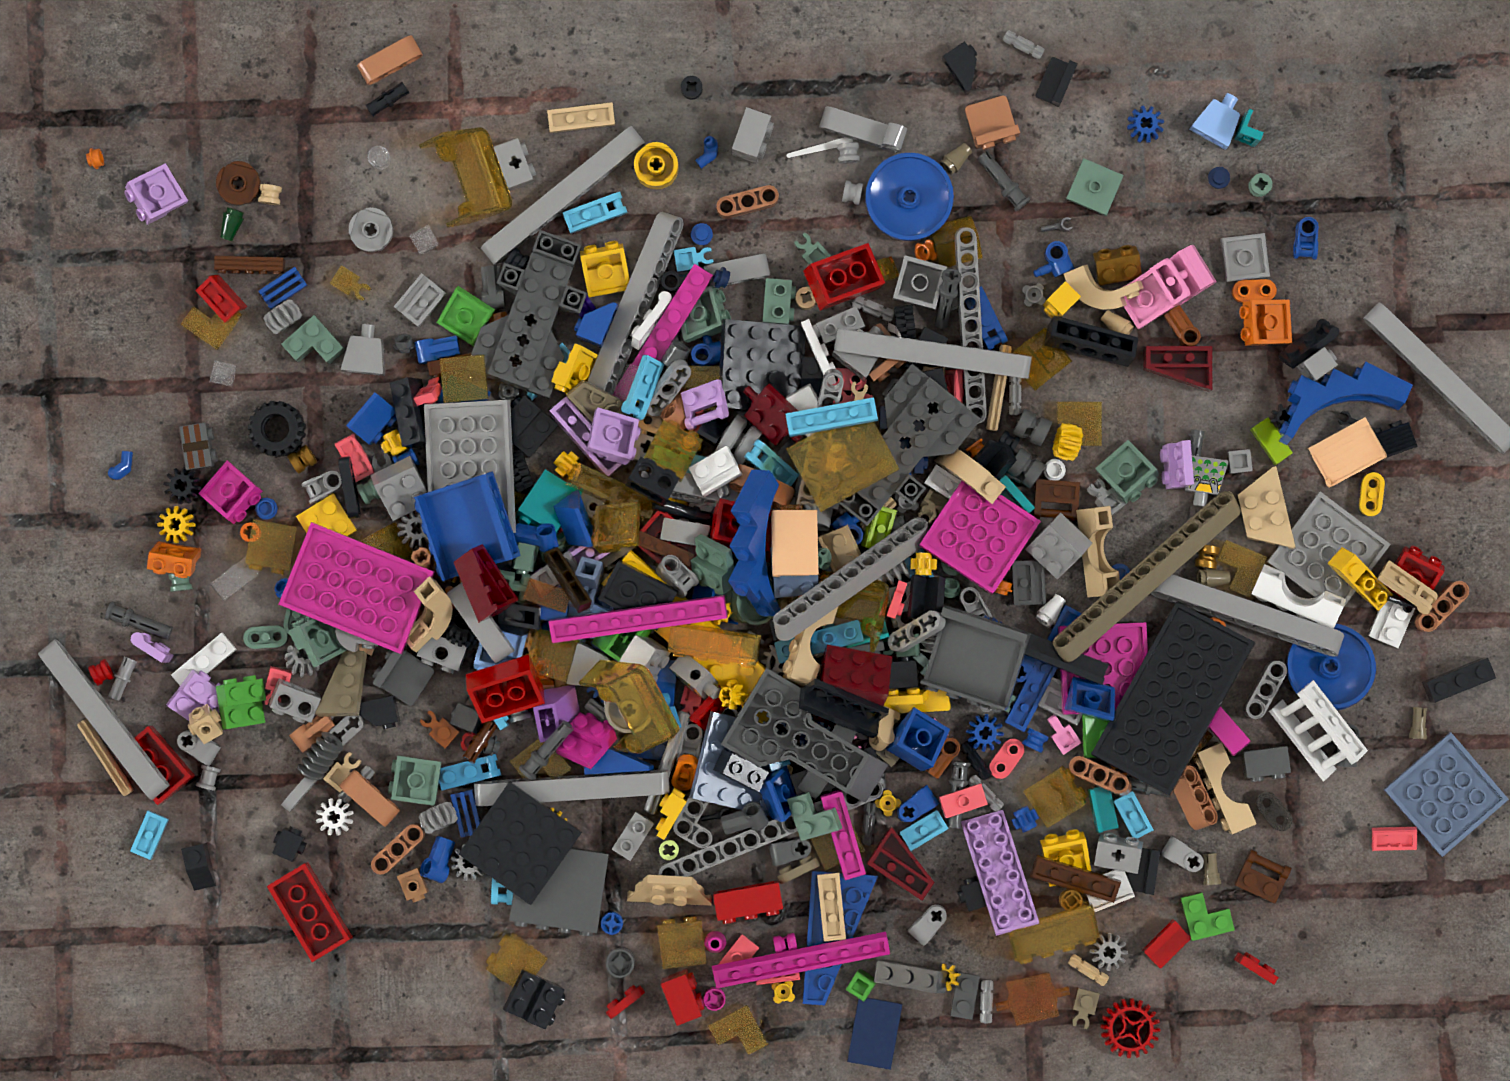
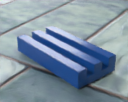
M293 267L258 292L272 310L308 285L296 267ZM293 274L296 275V277H294L293 279H291L290 281H288L287 283H285L269 295H266V292H268L269 290H271L272 288H274L275 286H277ZM297 281H300L301 284H299L298 286H296L295 288H293L292 290H290L274 302L270 301V299H272L273 297H275L276 295H278L279 293H281Z
M473 789L451 795L453 807L457 812V824L461 838L470 836L475 831L472 828L465 799L466 795H469L476 828L481 823ZM458 797H460L465 820L468 828L467 832L464 831L463 822L457 802Z

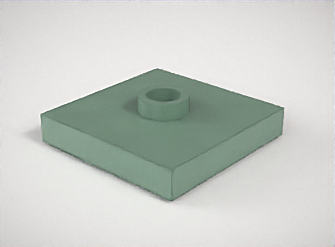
M1083 158L1066 200L1107 216L1124 175Z

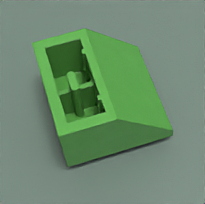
M652 630L599 636L594 638L592 644L619 662L635 635L648 637Z

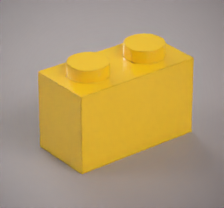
M1065 281L1043 304L1045 307L1044 312L1051 319L1054 316L1062 317L1081 296Z

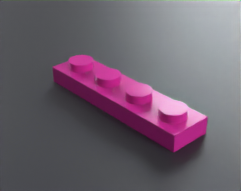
M842 790L821 795L820 798L824 810L835 807L842 825L841 830L832 832L831 835L844 880L865 875L866 872Z

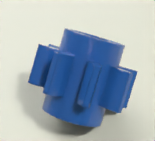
M1027 805L1013 812L1015 818L1011 821L1016 830L1021 828L1024 833L1037 826L1035 820L1039 819V816L1035 809L1030 810Z

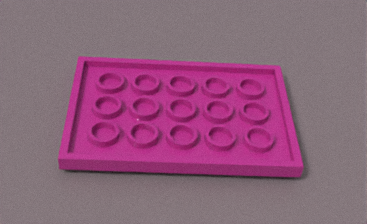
M311 522L278 605L402 654L422 605L414 591L429 576L433 577L435 571Z

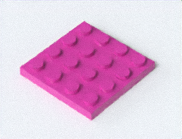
M961 481L918 546L992 595L1041 521L1001 494L991 504L965 482Z
M1146 622L1115 624L1082 653L1109 664L1103 684L1115 687V710L1148 653ZM1058 626V634L1067 626ZM1060 669L1062 714H1079L1064 710L1073 676L1081 677Z

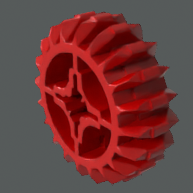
M1130 998L1129 1005H1127L1125 999H1121V1007L1114 1002L1113 1006L1116 1010L1106 1009L1111 1014L1110 1017L1102 1016V1019L1107 1021V1024H1100V1028L1107 1029V1031L1101 1033V1036L1104 1038L1109 1037L1104 1043L1106 1046L1113 1043L1110 1048L1112 1052L1119 1048L1118 1056L1120 1057L1126 1051V1057L1131 1058V1053L1134 1051L1135 1057L1138 1058L1140 1057L1138 1051L1140 1049L1144 1054H1147L1148 1051L1145 1046L1148 1045L1153 1049L1154 1045L1150 1040L1158 1041L1159 1039L1156 1035H1153V1032H1160V1028L1153 1025L1160 1023L1159 1019H1151L1156 1015L1155 1011L1147 1013L1150 1009L1149 1004L1141 1008L1143 1005L1142 1000H1138L1137 1004L1134 1005V999ZM1129 1010L1138 1011L1143 1016L1132 1020L1124 1012ZM1117 1016H1119L1122 1025L1117 1030V1033L1113 1035V1023ZM1124 1019H1126V1021L1131 1025L1136 1026L1134 1028V1034L1136 1035V1037L1129 1031L1125 1032V1029H1127V1024ZM1147 1022V1034L1141 1040L1139 1030ZM1131 1037L1136 1045H1122L1117 1040Z

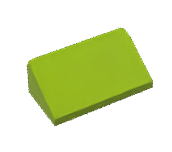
M1269 417L1252 427L1250 431L1272 463L1277 465L1293 452L1288 445L1279 442L1281 435L1273 423H1270Z
M887 507L881 508L869 525L865 527L861 542L862 547L870 549L891 534L897 510Z

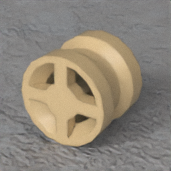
M260 184L262 192L258 202L268 205H280L279 194L282 192V187Z
M802 287L797 291L795 299L798 307L803 310H810L816 305L810 287Z

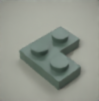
M809 792L787 799L801 841L842 829L836 808L816 813Z

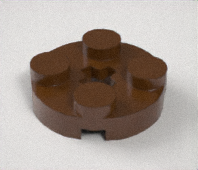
M231 162V164L223 167L217 175V190L220 196L229 204L236 206L250 204L260 192V176L246 162ZM242 178L244 186L236 189L233 181Z

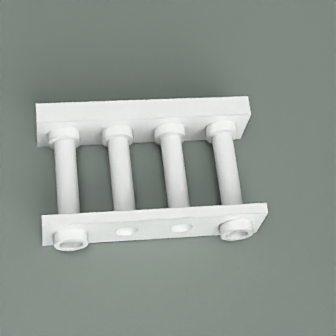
M1313 680L1297 693L1300 697L1298 700L1287 706L1282 699L1269 712L1322 781H1325L1336 770L1335 764L1347 758L1352 765L1368 750ZM1306 705L1313 716L1301 723L1294 715V712ZM1320 723L1327 734L1314 740L1307 730ZM1334 741L1341 751L1328 758L1321 750V747Z

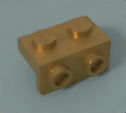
M1124 245L1118 249H1101L1093 253L1099 285L1134 280L1142 275L1140 254L1136 246Z

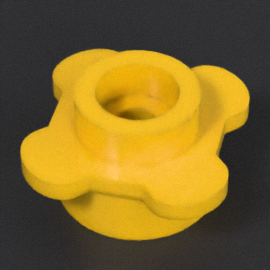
M885 790L883 796L875 800L877 808L884 812L885 816H891L892 811L896 807H900L901 801L896 799L890 790Z
M792 981L772 984L775 994L773 1000L775 1003L779 1004L782 1001L792 1002L795 999V995L792 993Z

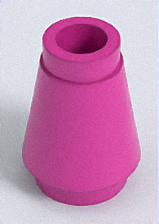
M712 931L705 937V947L712 953H719L726 946V938L721 932ZM718 940L719 946L712 947L711 941Z

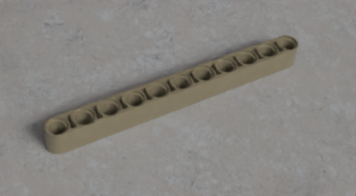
M1224 491L1214 497L1054 638L1053 646L1061 660L1071 662L1079 657L1236 519L1241 510L1233 493Z

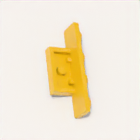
M919 687L908 688L905 691H898L896 688L889 689V695L884 704L885 707L900 713H909L913 707L921 712L949 711L951 709L950 697L946 695L947 692L938 690V692L927 689L920 690Z

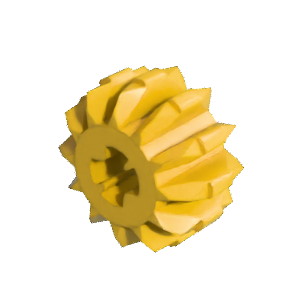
M1062 423L1055 434L1052 447L1055 457L1066 461H1073L1078 456L1083 438L1082 428L1069 423Z
M175 506L174 513L170 508H167L166 513L168 516L160 514L159 517L164 520V523L159 522L157 526L164 527L159 534H167L166 541L169 542L173 538L174 543L178 544L180 538L184 542L187 541L186 533L191 536L194 534L191 530H188L189 527H196L195 523H189L194 516L192 514L186 516L188 509L184 508L180 512L179 506ZM174 520L179 522L181 521V524H179V530L172 528V526H174L175 524Z

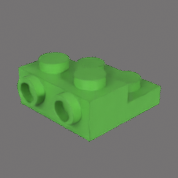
M256 675L243 677V682H237V679L234 678L223 680L224 685L216 686L222 730L265 723L262 701L266 700L263 679L256 680Z

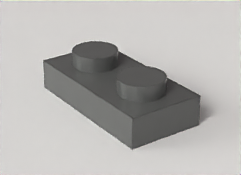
M957 972L961 973V975L956 979L959 985H955L950 1016L972 1020L980 976Z

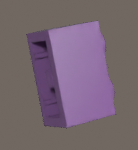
M575 685L545 689V704L533 707L540 743L545 742L563 720L571 723L580 712Z

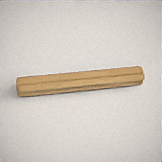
M1001 345L999 348V352L1011 353L1012 350L1011 346ZM995 374L986 424V429L990 431L998 430L1007 379L1005 375Z
M88 719L77 724L78 728L121 794L127 796L133 792V787Z

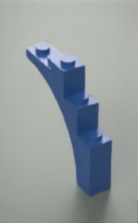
M1365 362L1360 368L1356 367L1352 377L1333 368L1329 374H1324L1320 384L1301 375L1297 381H1292L1287 391L1291 393L1287 400L1292 403L1287 412L1290 417L1288 422H1283L1279 433L1282 434L1279 442L1287 445L1307 418L1333 404L1348 401H1367L1399 410L1405 404L1413 385L1368 362Z
M751 470L731 509L740 526L730 544V548L738 562L728 582L737 595L747 596V599L752 603L759 615L767 617L774 616L781 610L770 586L765 552L768 517L779 483L770 470Z

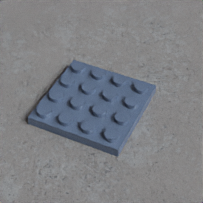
M710 711L689 798L743 810L747 803L755 801L760 803L765 814L769 816L761 792L748 789L713 770L722 750L737 756L739 755L721 745L736 717ZM777 727V733L782 734V732L786 733L788 731L787 729ZM762 766V767H760V768H762V769L768 771L767 766Z
M1451 732L1383 789L1441 857L1447 854L1509 800Z

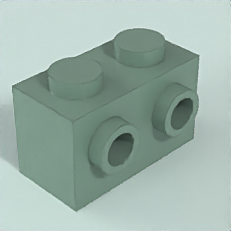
M766 278L763 309L764 323L789 325V321L794 320V308H790L791 299H795L796 286H792V280Z

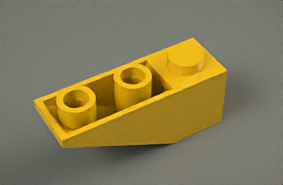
M1342 547L1328 562L1330 567L1376 610L1379 611L1386 604L1388 596H1393L1354 553Z

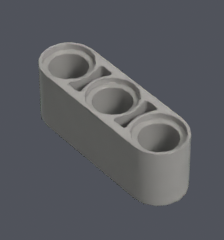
M766 254L704 266V270L714 275L716 270H720L721 267H725L727 271H730V279L727 285L770 276ZM711 279L708 286L712 285L715 287V283Z
M1270 661L1264 667L1243 706V712L1248 718L1259 719L1266 713L1287 674V667L1283 662ZM1275 664L1281 668V673L1277 677H1274L1270 671L1271 667ZM1263 684H1267L1270 687V693L1267 696H1263L1260 693V687ZM1253 703L1259 705L1260 710L1257 715H1252L1249 711V707Z

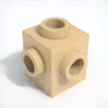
M208 704L197 707L188 714V728L192 735H197L203 744L223 734L221 717L217 710H212Z

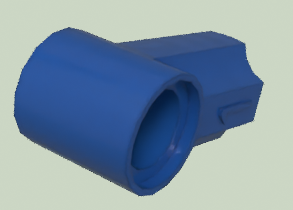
M456 335L436 340L432 338L414 342L419 364H426L440 358L460 354Z
M517 523L516 533H514L516 542L539 546V550L544 553L559 546L553 524L544 523L537 527Z
M436 836L429 858H426L421 864V876L438 883L445 882L449 875V866L447 864L455 845L454 841Z

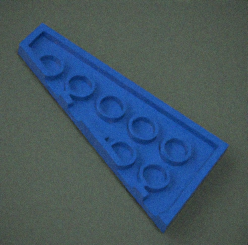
M812 871L807 947L840 941H824L817 879L818 874L838 872ZM839 873L846 939L853 938L878 875L865 874L844 880L843 873ZM842 964L805 971L803 1004H826Z

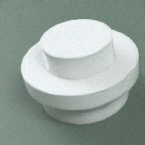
M1051 459L1046 462L1043 472L1047 479L1058 481L1063 478L1066 471L1063 462L1058 459Z

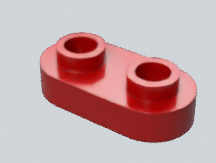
M633 984L623 992L626 995L621 1000L615 998L606 1006L608 1010L605 1013L610 1019L614 1018L645 993L644 989L640 985L636 987Z

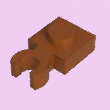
M429 710L427 713L432 717L431 722L426 723L421 719L420 723L424 727L432 728L433 730L429 735L446 749L460 731L445 718H442L440 722L437 721L436 714Z

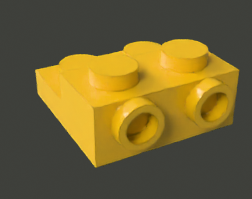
M609 241L605 243V247L597 248L596 245H588L583 248L584 251H580L588 297L626 290L630 279L623 243L618 244V241Z
M574 344L567 363L559 361L551 381L556 384L554 388L567 394L581 380L587 382L598 355L581 345Z
M676 788L673 789L670 795L665 794L659 806L663 807L660 812L665 814L667 818L662 816L655 829L659 831L656 836L663 840L687 802V799L684 798L686 794Z
M1072 829L1063 836L1048 834L1044 837L1045 839L1040 840L1043 857L1091 871L1087 842L1083 831L1079 832L1077 829ZM1048 883L1049 887L1056 886L1054 884Z

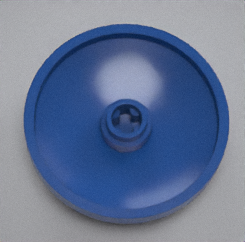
M901 153L884 160L873 171L868 181L865 195L866 207L873 223L886 235L902 241L921 240L937 232L947 221L954 199L951 180L943 167L932 158L918 153Z
M1336 624L1334 629L1344 634L1337 657L1328 656L1292 644L1287 656L1286 667L1289 682L1296 694L1314 680L1335 709L1343 710L1357 704L1368 693L1375 679L1376 662L1370 645L1358 632L1347 626Z

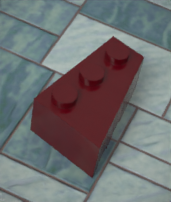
M1146 346L1143 348V370L1210 392L1213 390L1212 346Z
M483 544L470 549L453 562L478 623L500 614L519 600Z
M890 826L866 863L923 901L935 882Z

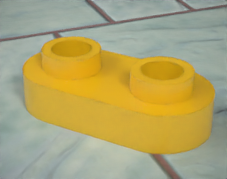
M1369 473L1363 477L1361 482L1359 510L1365 516H1375L1382 509L1385 481L1379 473ZM1370 480H1374L1376 482V486L1374 488H1371L1369 486ZM1368 501L1373 503L1371 510L1366 507Z

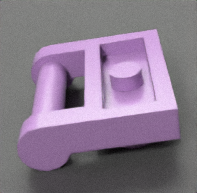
M717 379L681 392L686 417L684 423L688 430L696 429L697 425L717 418L724 419L729 416L721 380ZM717 405L716 410L695 416L696 412Z
M136 632L131 635V643L161 663H169L174 656L169 652L170 648L161 642H152L151 636L148 633Z

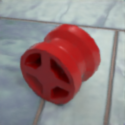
M106 659L101 660L97 665L88 667L90 675L97 686L102 685L103 681L107 679H114V673Z

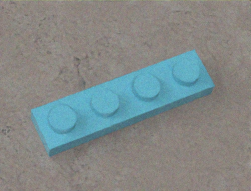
M874 397L786 413L790 437L878 421Z

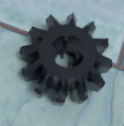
M183 467L181 473L177 468L174 469L175 476L167 474L171 481H166L163 485L170 486L169 489L164 491L167 495L173 493L170 496V501L173 502L177 499L178 504L182 505L184 499L188 504L191 503L190 496L198 498L194 491L201 490L202 487L195 486L196 483L201 481L199 477L192 479L195 476V471L192 470L188 473L186 468ZM180 481L187 483V487H184L186 488L185 491L178 489V485H181L179 484Z

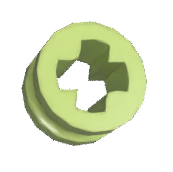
M666 840L659 847V853L663 859L672 860L678 855L679 847L675 841ZM668 844V846L673 845L675 847L672 856L663 853V850H665L664 845Z

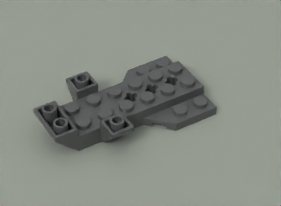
M540 230L526 270L507 263L503 264L497 284L516 295L509 315L481 327L466 370L546 399L550 398L555 383L551 382L554 371L559 361L563 362L564 355L551 328L558 311L580 314L587 296V292L567 286L581 248L580 244ZM529 317L534 318L536 325L527 326L525 319H529ZM523 337L526 338V342L529 344L521 347L519 346L520 342L517 340ZM518 358L522 364H517V367H513L510 359Z
M911 364L884 398L887 431L875 446L859 433H856L843 449L859 463V466L835 494L833 499L866 526L869 525L894 492L913 505L926 487L909 473L922 457L954 454L981 420L964 406L962 402L913 364ZM929 403L932 405L936 403L938 405L937 414L934 412L932 415L928 413L929 407L927 405ZM915 420L918 422L922 420L924 422V431L919 430L916 432L914 430L915 425L913 423ZM903 437L905 439L908 437L911 447L909 449L906 447L902 449L900 447V438Z
M766 667L721 745L758 767L789 759L807 769L797 788L805 793L809 792L810 796L815 799L818 798L829 782L847 794L866 803L888 764L852 744L857 733L856 731L836 723L830 731L813 721L811 713L799 709L801 688ZM763 711H766V716L769 719L767 722L763 720V722L760 723L758 721L759 717L757 716V713H762ZM782 722L786 723L788 731L786 733L782 732V734L777 733L778 728L776 725ZM805 734L807 742L805 744L801 743V746L797 745L796 735Z

